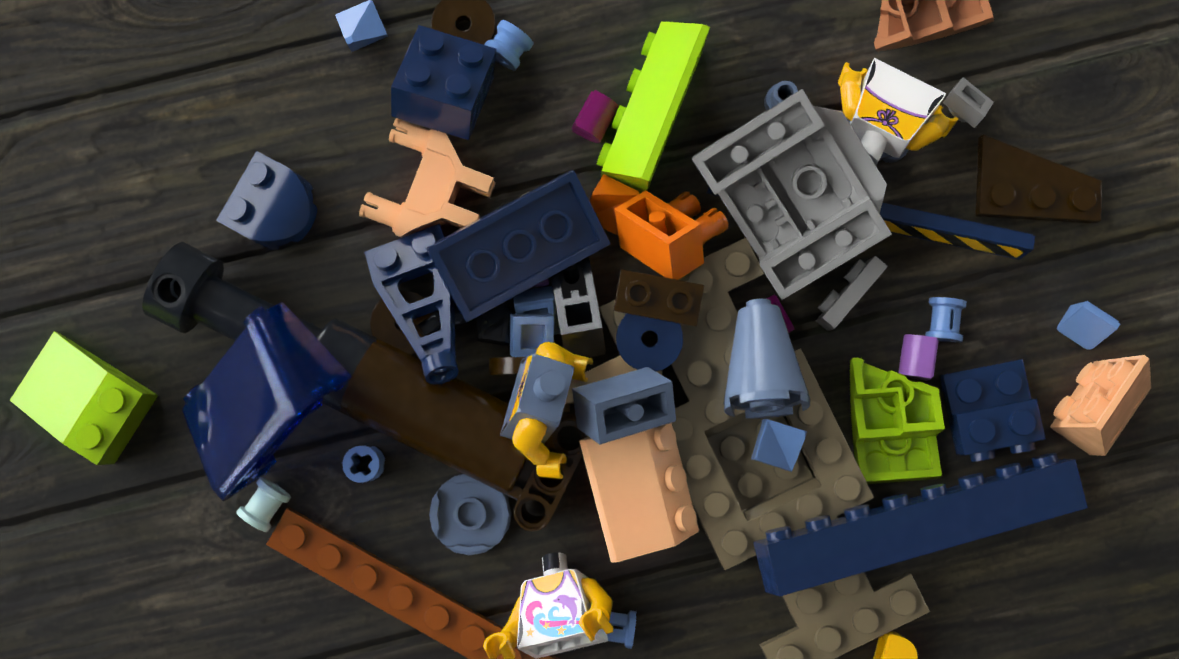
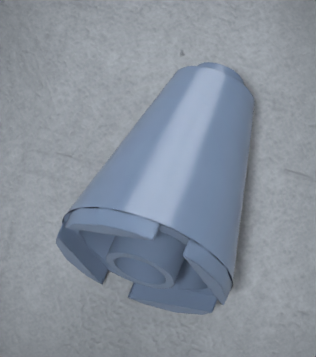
M769 299L749 300L746 302V307L738 311L723 402L724 413L729 416L735 417L734 409L745 410V418H774L792 415L793 406L801 404L803 411L810 407V396L780 307L772 305Z

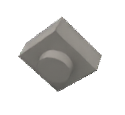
M964 77L953 87L943 101L954 117H958V120L961 122H967L973 128L981 122L994 103Z

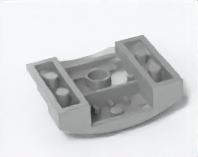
M803 89L763 112L734 132L722 137L692 158L714 195L718 193L759 257L760 267L781 300L892 235L880 215L887 186L884 178L844 113L838 110L813 106Z

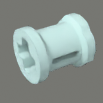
M260 477L256 482L258 485L256 492L245 507L240 506L236 513L256 529L268 532L271 528L269 523L282 503H288L291 496L277 484Z

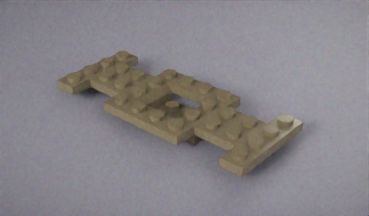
M746 238L704 257V264L679 279L681 281L704 285L697 327L680 324L683 331V346L679 356L671 364L688 401L675 408L676 421L672 422V426L676 433V442L683 469L686 473L692 505L724 570L756 556L753 542L766 539L765 532L784 526H790L791 531L806 527V520L829 515L831 520L838 519L837 516L844 513L845 509L859 506L874 498L801 348L795 350V354L810 396V407L803 411L801 404L793 406V414L786 416L790 426L807 431L802 451L815 477L812 476L801 451L792 472L751 459L763 419L787 425L783 416L750 419L745 418V410L734 409L735 417L724 413L723 402L738 314L728 292L764 275ZM614 300L599 307V312L617 346V329L626 313L613 311ZM863 572L783 595L784 602L796 627L759 645L766 659H835L930 611L911 573H904L872 589Z

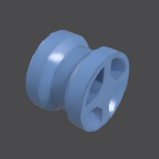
M501 20L497 25L495 37L487 40L484 45L496 48V61L515 71L520 65V56L523 52L530 51L534 42L521 29L508 21Z

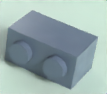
M649 367L572 388L577 428L599 445L676 421L672 381Z

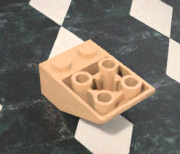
M1145 355L1088 363L1078 374L1076 382L1079 385L1071 397L1066 396L1055 408L1053 415L1056 419L1050 428L1089 455L1106 456L1151 389L1150 360Z

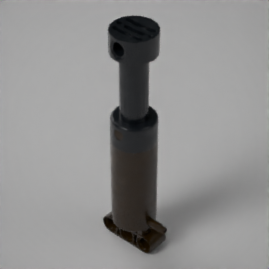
M184 242L175 244L156 266L143 296L142 309L145 315L181 333L191 331L200 323L298 372L297 386L298 391L517 500L514 516L518 525L524 530L531 532L539 531L550 522L583 455L580 442L569 444L561 436V428L565 426L577 428L575 413L566 414L561 417L558 427L544 444L549 449V452L564 453L566 455V463L560 464L564 477L560 480L539 477L536 465L515 448L512 439L500 436L508 403L456 377L443 384H430L425 379L420 359L339 319H332L321 329L222 280L224 272L223 261ZM579 430L582 434V439L588 437L585 433ZM529 500L539 501L545 507L546 513L542 516L531 515L526 509L525 502Z

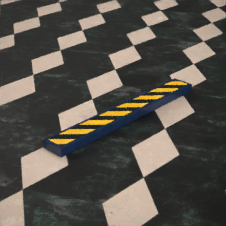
M708 185L706 194L714 195V193ZM882 203L880 215L891 233L1017 260L1022 259L1034 250L1035 236L1033 234Z

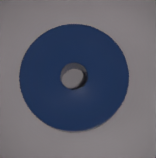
M626 314L618 326L616 344L621 357L631 367L637 370L649 367L654 371H660L670 366L679 356L683 346V331L679 323ZM652 330L657 334L658 341L655 345L647 346L642 342L641 337L645 331Z

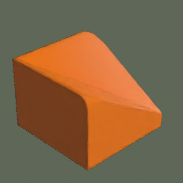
M605 174L601 177L589 201L603 229L618 235L614 209L637 196L640 192Z

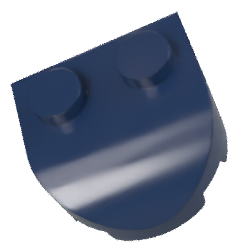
M256 151L216 221L265 248L279 250V246L290 241L299 242L311 229L317 215V206L313 203L311 191L314 188L306 179L290 168Z

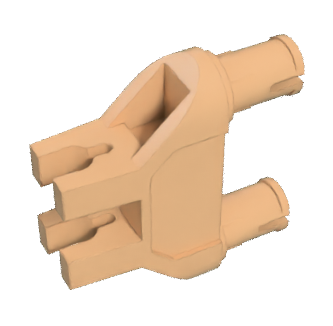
M396 118L393 123L396 130L391 129L389 142H395L421 152L423 158L405 202H402L400 205L368 192L364 197V201L378 209L362 204L359 216L392 227V232L395 233V236L401 238L439 223L440 225L447 223L461 229L480 219L479 214L456 206L454 202L460 187L490 198L496 184L494 177L463 166L446 133L434 129L428 130Z

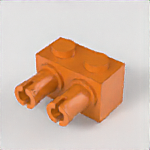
M645 190L614 209L620 248L663 277L679 280L704 264L703 244L728 229L726 216L721 211L717 212L716 208H711L696 220L691 219L700 213L701 206L696 196L690 195L688 191L683 192L671 202L666 203Z

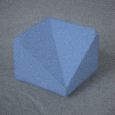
M763 419L751 459L792 472L807 431L769 419Z

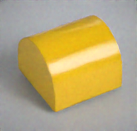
M890 631L878 638L873 659H918L915 646L908 639L895 631Z

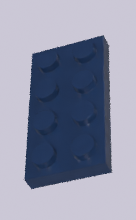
M570 170L425 248L463 320L467 323L611 243L575 171Z

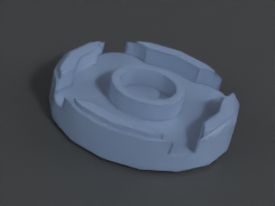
M465 474L456 475L441 485L432 498L429 512L432 531L441 543L451 551L465 555L487 552L500 543L509 529L512 515L507 495Z

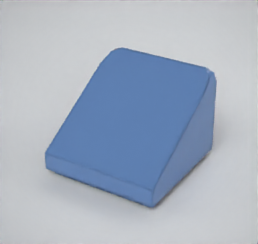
M552 286L528 289L514 296L516 314H552L554 316V335L560 334Z
M1085 301L1070 305L1058 324L1057 330L1083 348L1090 350L1116 331L1120 323L1092 303Z

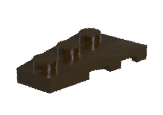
M982 135L979 137L976 191L977 217L1097 223L1101 221V180L989 136Z

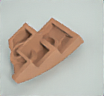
M882 0L880 21L874 45L877 52L892 50L943 38L994 22L989 0Z

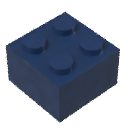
M418 25L391 85V117L469 140L494 79L496 48Z

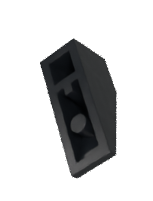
M588 256L551 276L563 348L573 354L592 357L604 355L606 350Z

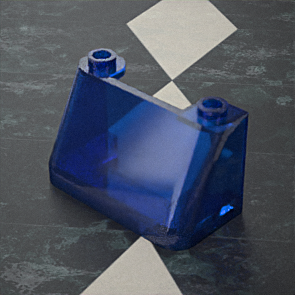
M283 302L267 310L263 306L254 310L243 322L246 326L245 330L204 382L191 389L183 398L186 404L182 412L210 487L222 501L228 500L267 474L277 462L273 454L305 417L320 408L323 400L322 397L332 391L337 392L341 390L352 377Z

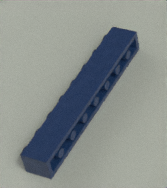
M1057 453L1039 455L1032 458L1033 465L1022 468L1020 463L999 466L995 468L996 475L984 478L983 473L958 478L959 485L946 488V484L927 486L920 489L921 496L908 499L907 494L882 499L884 506L870 509L869 505H859L845 509V517L831 520L829 515L808 519L805 521L806 527L791 531L790 526H784L765 532L766 539L753 542L765 592L780 597L1086 509L1088 506L1076 460L1058 459Z

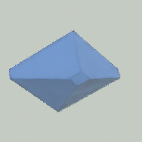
M372 0L363 2L335 15L351 52L388 37Z

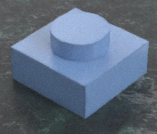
M510 314V355L512 357H527L531 354H536L540 344L545 342L554 343V316L552 314Z

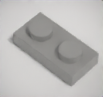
M876 256L865 263L859 259L845 274L844 278L848 283L838 294L835 290H832L818 306V309L823 313L817 318L816 322L826 331L835 329L888 266Z

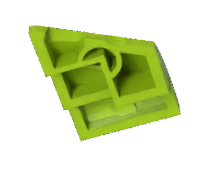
M852 358L850 360V403L854 456L867 484L929 480L942 477L936 436L945 429L939 389L923 382L910 381L905 375L892 370L887 372L864 363V360L861 358Z

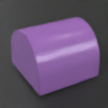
M905 334L898 373L905 375L906 378L925 381L934 377L939 340L936 337Z

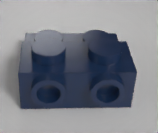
M1023 359L939 375L956 455H970L971 462L987 460L996 457L995 449L1010 447L1011 454L1036 450L1035 441L1046 439L1037 399H1031Z

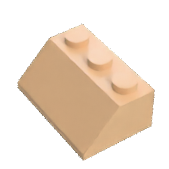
M672 422L600 445L589 436L579 440L611 562H620L677 546L699 532L697 516L692 505L687 477L683 469Z

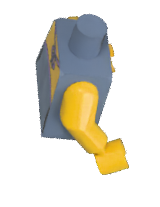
M552 342L540 344L536 354H531L521 360L500 436L512 439L515 448L536 465L539 477L562 479L563 475L560 472V464L566 463V455L564 453L549 452V449L544 444L561 421L571 380L587 382L588 378L585 377L587 364L593 365V359L573 354Z

